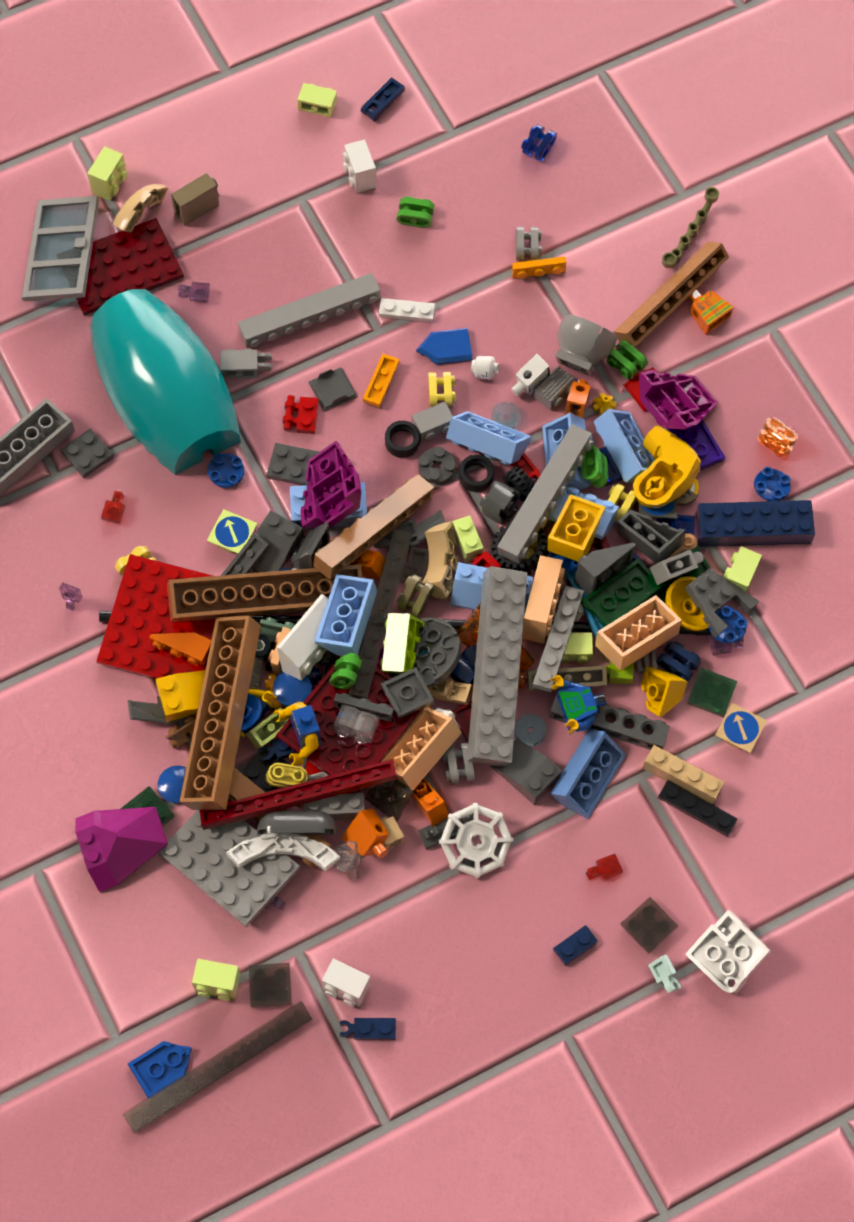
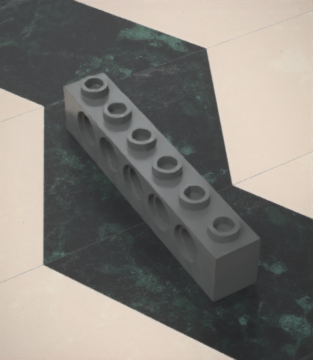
M557 690L549 718L566 723L557 699ZM607 703L597 707V717L588 730L603 731L611 738L649 750L654 745L663 749L670 725H666L664 721L650 720L642 714L634 715L623 708H612ZM611 717L615 722L609 723L605 718ZM630 723L633 725V728L628 729L624 724ZM649 729L652 731V734L647 735L643 730Z

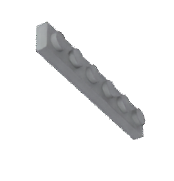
M565 586L533 681V688L552 692L551 686L555 682L550 681V679L558 674L584 590Z

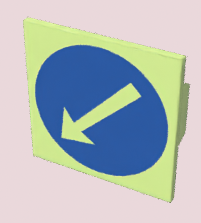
M223 509L207 541L218 545L219 548L238 554L250 539L257 523Z

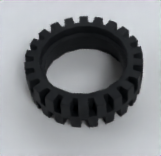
M508 522L506 523V528L501 526L499 528L500 532L495 533L496 538L492 539L491 549L493 557L502 565V568L527 572L529 575L532 569L536 571L540 555L547 557V554H549V551H547V537L543 529L540 528L537 537L538 547L535 553L528 559L520 561L519 564L509 561L499 555L497 548L511 525Z

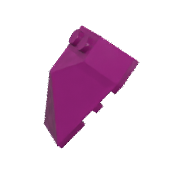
M656 370L645 371L639 374L640 401L662 428L688 429L695 427L718 403L696 376L686 374L672 376L670 372L658 374Z
M335 441L308 460L305 479L308 482L307 491L303 492L305 504L301 507L300 511L302 527L316 528L324 523L332 527L360 508L361 484L359 474L339 442Z
M156 807L99 810L76 818L75 833L86 868L99 892L121 884L128 875L137 871L139 866L147 860L149 861L168 845Z

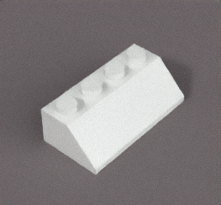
M321 594L277 646L282 672L301 681L311 672L312 667L317 661L322 659L323 654L327 650L315 643V638L328 602V598L325 595Z

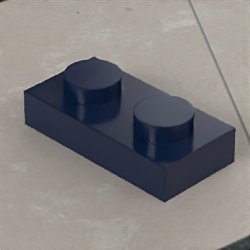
M585 925L555 946L553 951L566 966L597 944L598 940Z

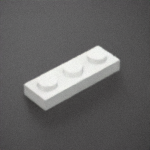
M381 298L379 317L433 323L435 303Z

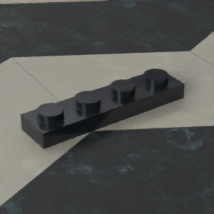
M667 780L658 795V799L728 837L738 819L670 780Z

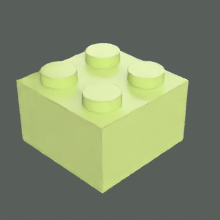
M105 146L103 147L87 173L92 194L111 201L113 196L117 195L121 183L125 182L128 176L122 153Z
M197 959L192 984L195 992L201 997L209 998L210 995L218 996V999L223 1001L236 1000L241 975L238 966Z

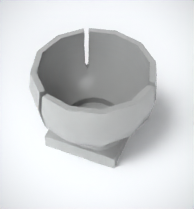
M567 314L559 326L557 337L560 350L557 351L555 357L559 364L592 377L594 373L593 366L610 355L615 347L617 336L604 327L601 330L602 326Z

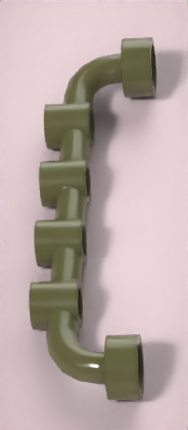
M709 187L706 189L704 195L706 203L702 209L697 211L696 219L688 225L686 234L680 237L677 248L663 255L662 265L665 268H673L676 263L680 262L683 250L689 248L690 239L697 236L699 225L706 222L707 213L712 204L718 200L719 191L717 188Z

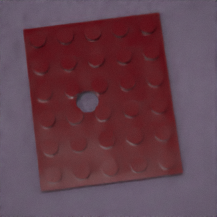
M359 654L358 656L362 660L360 670L355 672L357 679L354 685L348 689H339L332 686L329 681L331 675L336 672L333 666L303 702L306 706H312L320 728L321 746L305 759L329 776L380 763L424 709L415 711L401 719H398L394 712L392 722L351 712L350 720L346 722L339 721L336 714L340 709L334 708L336 693H346L356 699L365 698L375 704L385 703L392 708L381 688V683L392 679V677ZM289 719L276 734V738L295 752L300 753L301 748Z

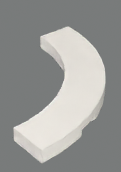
M294 833L263 834L261 837L245 840L226 852V855L239 869L255 859L274 854H288L305 858L315 863L325 872L340 860V856L325 844L309 839L307 836Z

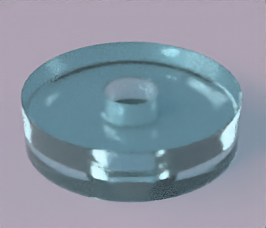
M502 402L493 408L491 420L515 429L520 423L521 412L515 404Z
M524 715L516 723L515 736L529 746H536L546 736V724L537 715ZM532 728L534 732L530 733L527 729Z

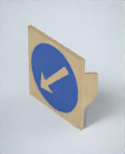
M732 703L715 736L737 749L751 753L767 720Z

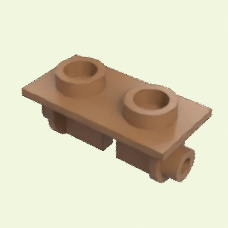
M195 715L184 720L186 724L180 728L176 725L168 730L169 734L165 738L171 737L172 740L169 743L172 748H178L189 741L186 733L189 732L191 737L193 736L196 721Z

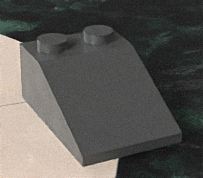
M270 510L256 534L271 546L252 570L260 573L279 571L284 568L304 537L303 527Z
M324 523L312 529L307 537L304 536L302 538L299 551L294 552L291 558L293 568H315L313 566L315 552L320 548H324L330 541L329 524Z
M628 543L592 551L589 555L582 556L578 561L575 583L589 595L631 564L636 545Z
M518 738L513 742L512 763L505 767L491 765L498 774L533 805L557 782L562 773V770L549 758Z

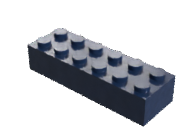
M811 500L699 503L696 511L699 547L812 544L815 536Z

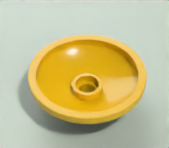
M679 578L669 586L666 592V605L682 620L680 626L691 631L708 629L709 623L706 624L704 622L702 611L700 608H696L685 589L696 578Z

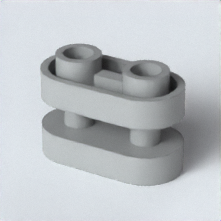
M516 227V260H524V255H530V260H538V257L542 256V246H538V241H541L542 232L538 231V227H530V232H524V227ZM524 239H530V248H524Z
M468 743L460 744L461 750L454 751V747L451 745L442 756L443 762H447L448 769H445L446 780L451 781V784L459 783V777L466 776L467 782L475 781L473 763L467 761ZM456 758H462L463 769H457Z

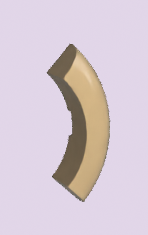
M152 184L141 188L124 203L112 223L119 229L132 233L135 225L143 215V209L147 206L152 207L155 204L162 203L169 187L161 184Z
M452 521L436 525L425 532L429 549V563L426 576L421 584L424 586L427 582L435 585L431 595L435 598H447L454 584L452 579L454 572L457 570L458 557L455 556L454 545H457V538Z

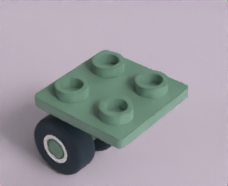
M272 618L261 619L260 624L262 627L255 657L264 658L263 660L267 661L271 650H273L272 643L275 641L277 633L281 632L283 627L292 630L296 624L291 622L281 624L277 623L278 620Z

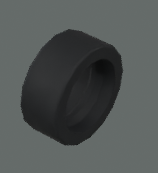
M405 420L396 421L387 427L385 446L393 456L399 458L409 457L418 450L420 434L413 423ZM406 431L413 436V442L409 446L398 447L392 443L391 437L396 432Z
M470 455L461 462L459 480L465 489L472 492H481L489 488L493 483L494 467L492 462L485 456ZM473 465H479L484 467L488 474L486 479L475 482L466 477V469Z

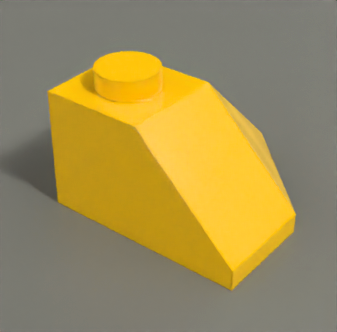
M646 666L641 687L642 691L646 692L648 701L645 703L647 709L659 717L664 716L682 700L687 681L675 674Z

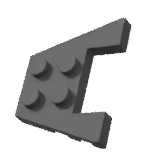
M711 568L685 588L696 608H700L702 611L704 622L706 624L709 623L712 628L711 634L714 638L728 627L715 613L732 599L746 613L759 603L756 598Z

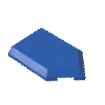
M468 328L431 332L416 349V352L426 356L436 365L473 360Z
M163 1041L128 1063L148 1099L185 1077L192 1047Z

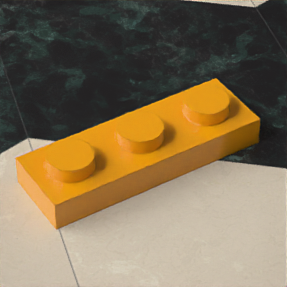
M566 257L512 263V278L524 279L530 276L540 277L545 274H560L566 271Z
M382 353L363 396L364 403L380 408L400 363V359Z

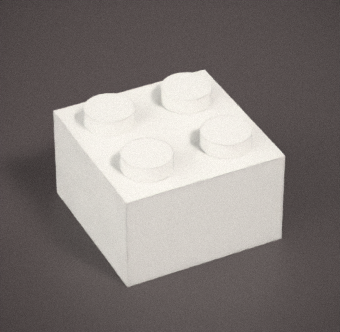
M365 139L344 145L345 152L342 155L345 163H343L345 173H348L350 176L348 177L350 187H354L356 193L376 188V167Z
M334 958L322 979L323 990L326 995L334 999L339 997L344 1000L343 1003L353 1008L354 1006H361L371 986L369 975Z

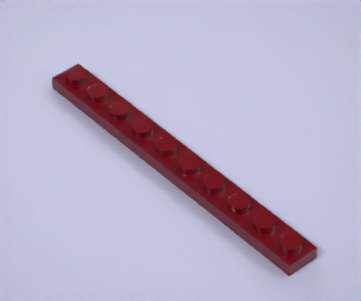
M392 759L227 802L226 810H199L201 826L203 830L398 780L395 764Z

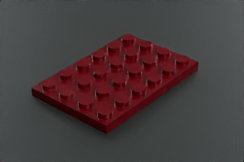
M157 218L136 225L132 233L122 230L93 241L85 297L76 298L84 316L97 311L107 300L119 293L131 289H146L150 291L184 277V273ZM72 249L57 255V258H81L82 249ZM80 266L62 267L71 288H76Z

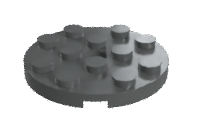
M431 617L421 618L425 624L424 627L419 629L420 643H416L414 648L416 658L413 668H417L427 687L443 681L452 673L459 662L462 651L461 640L455 629L448 622ZM428 650V655L420 656L422 651Z

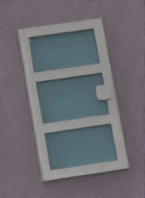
M98 196L48 199L37 202L22 293L23 301L85 297L99 206Z

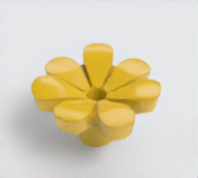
M600 393L599 398L595 397L593 399L595 404L593 410H600V415L608 409L616 408L617 406L616 402L613 401V397L611 395L607 396L605 393Z

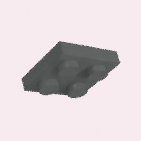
M91 428L60 449L61 453L83 478L113 458L111 451Z
M416 667L381 683V688L392 708H394L398 719L434 703V699Z

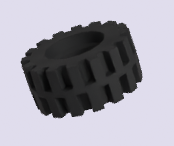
M514 466L503 475L504 483L520 492L521 501H525L535 485L531 481L532 479L528 477V474L518 466Z

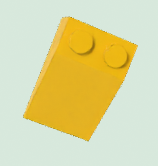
M570 494L548 537L547 551L575 561H579L584 555L587 556L604 514L605 506Z
M205 671L178 673L156 679V686L166 722L197 714Z

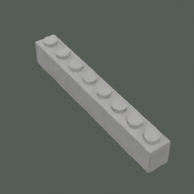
M370 273L239 321V333L247 349L257 347L261 343L273 341L283 335H290L296 330L306 329L315 323L325 322L331 317L341 316L350 310H357L361 306L376 303L381 299V291L373 274Z
M571 424L498 544L499 555L518 564L522 559L526 558L529 546L537 540L538 531L546 525L547 517L550 512L555 510L558 498L564 495L567 483L573 480L575 470L583 464L584 455L592 449L594 444L592 433Z

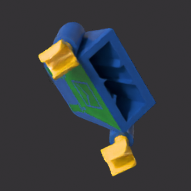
M559 675L551 678L550 681L556 683L551 688L553 690L560 689L558 690L557 699L566 722L564 726H567L568 733L571 735L574 732L588 730L597 717V707L606 705L604 694L593 696L590 687L563 680Z

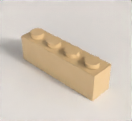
M655 745L652 747L643 765L644 770L665 781L670 780L712 805L715 803L725 783Z

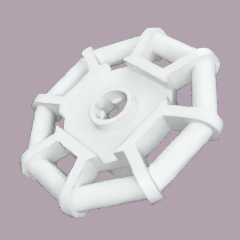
M473 803L469 807L448 815V821L439 844H441L450 864L449 867L452 870L456 869L474 876L475 879H479L480 876L504 866L513 837H511L501 812L498 813ZM473 814V820L465 824L459 821V819ZM478 814L489 817L492 821L488 824L478 820ZM496 823L503 838H497V835H495L493 826ZM456 824L459 827L456 838L449 839ZM479 835L481 844H477L475 847L471 839ZM503 842L498 857H496L494 851L497 843ZM450 844H456L460 853L457 858H455ZM489 857L493 859V862L480 867V861ZM463 858L474 861L475 867L473 868L460 862Z

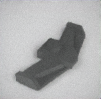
M441 510L417 525L414 519L402 522L396 527L397 530L388 533L374 544L373 547L404 546L410 549L419 546L421 541L426 539L425 532L436 525L446 523Z
M157 696V704L127 701L130 720L170 725L187 718L184 717L166 722L159 696Z

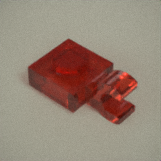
M115 489L112 501L106 500L101 515L102 520L120 524L125 510V505L121 504L124 499L123 491Z
M614 853L597 860V866L588 868L586 875L588 880L601 875L603 880H607L622 874L623 870Z

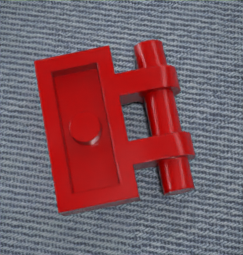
M288 395L284 405L286 409L285 416H283L284 430L290 431L291 426H297V433L315 434L319 398L300 397V402L295 403V396ZM293 411H298V418L293 417Z

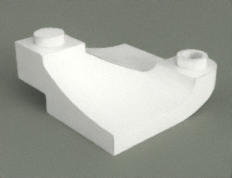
M727 910L715 925L712 924L688 950L686 955L722 990L734 994L740 991L746 984L748 977L772 951L732 911ZM731 980H735L733 987L730 986Z

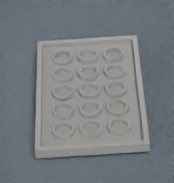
M199 810L168 841V845L158 852L163 859L246 928L301 869L300 865L286 854L260 857L239 869L226 855V852L245 840L261 837V835H257V830L245 820L203 830Z

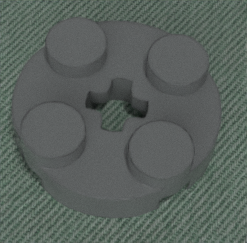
M439 446L425 451L419 457L418 471L420 476L429 483H446L452 478L455 471L454 457L450 452ZM434 463L441 464L440 469L432 468Z

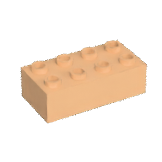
M540 555L524 615L522 639L545 644L546 637H549L552 621H554L556 615V605L558 606L560 599L559 593L564 583L565 568H562L563 560Z
M655 595L599 630L595 646L621 671L678 635L682 620Z
M425 707L381 762L393 759L398 780L393 782L413 791L462 732L451 717Z

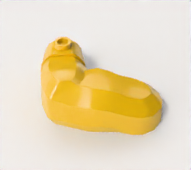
M658 425L648 432L643 441L644 448L656 460L648 469L638 475L633 483L637 501L647 508L663 507L682 496L700 472L701 460L697 453L685 441Z

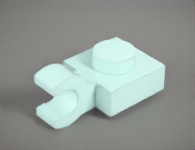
M667 955L661 956L648 965L656 982H663L667 993L675 992L681 988L679 982L672 976L676 971Z

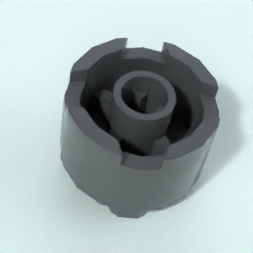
M494 481L488 495L481 499L482 514L503 526L504 521L509 522L518 508L515 504L517 499L521 500V493L502 482Z

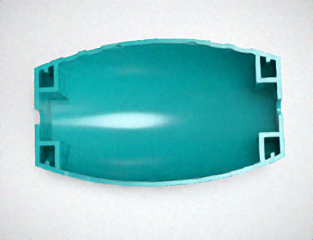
M131 289L107 300L94 313L90 324L92 346L106 393L128 430L138 442L140 441L149 454L157 458L159 463L176 475L202 462L204 451L211 449L214 456L241 442L235 408L219 367L200 337L171 307L146 289Z

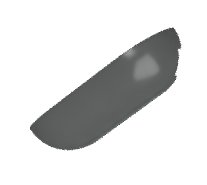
M275 811L261 818L257 826V835L270 833L337 835V825L335 820L323 811Z

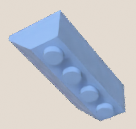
M608 409L594 421L596 431L602 437L605 448L610 452L613 463L618 467L621 478L626 483H634L636 477L648 469L656 459L644 448V437L631 413Z
M466 411L451 417L446 438L452 440L453 444L467 446L471 451L482 452L486 457L497 458L502 463L510 465L519 461L532 436Z
M568 413L542 426L545 465L548 464L571 424L586 430L585 419ZM578 466L573 480L568 482L566 486L577 488L580 491L591 485L583 477L582 467Z
M566 486L564 495L558 498L555 510L550 512L547 518L554 522L557 521L570 494L605 506L604 514L595 535L596 538L602 540L614 526L619 506L614 505L611 501L598 499L593 494H585L577 488Z
M458 562L450 606L480 611L483 572L488 568ZM527 576L524 615L532 589V576Z
M336 574L315 638L316 644L338 656L348 655V653L358 655L378 592L374 580Z

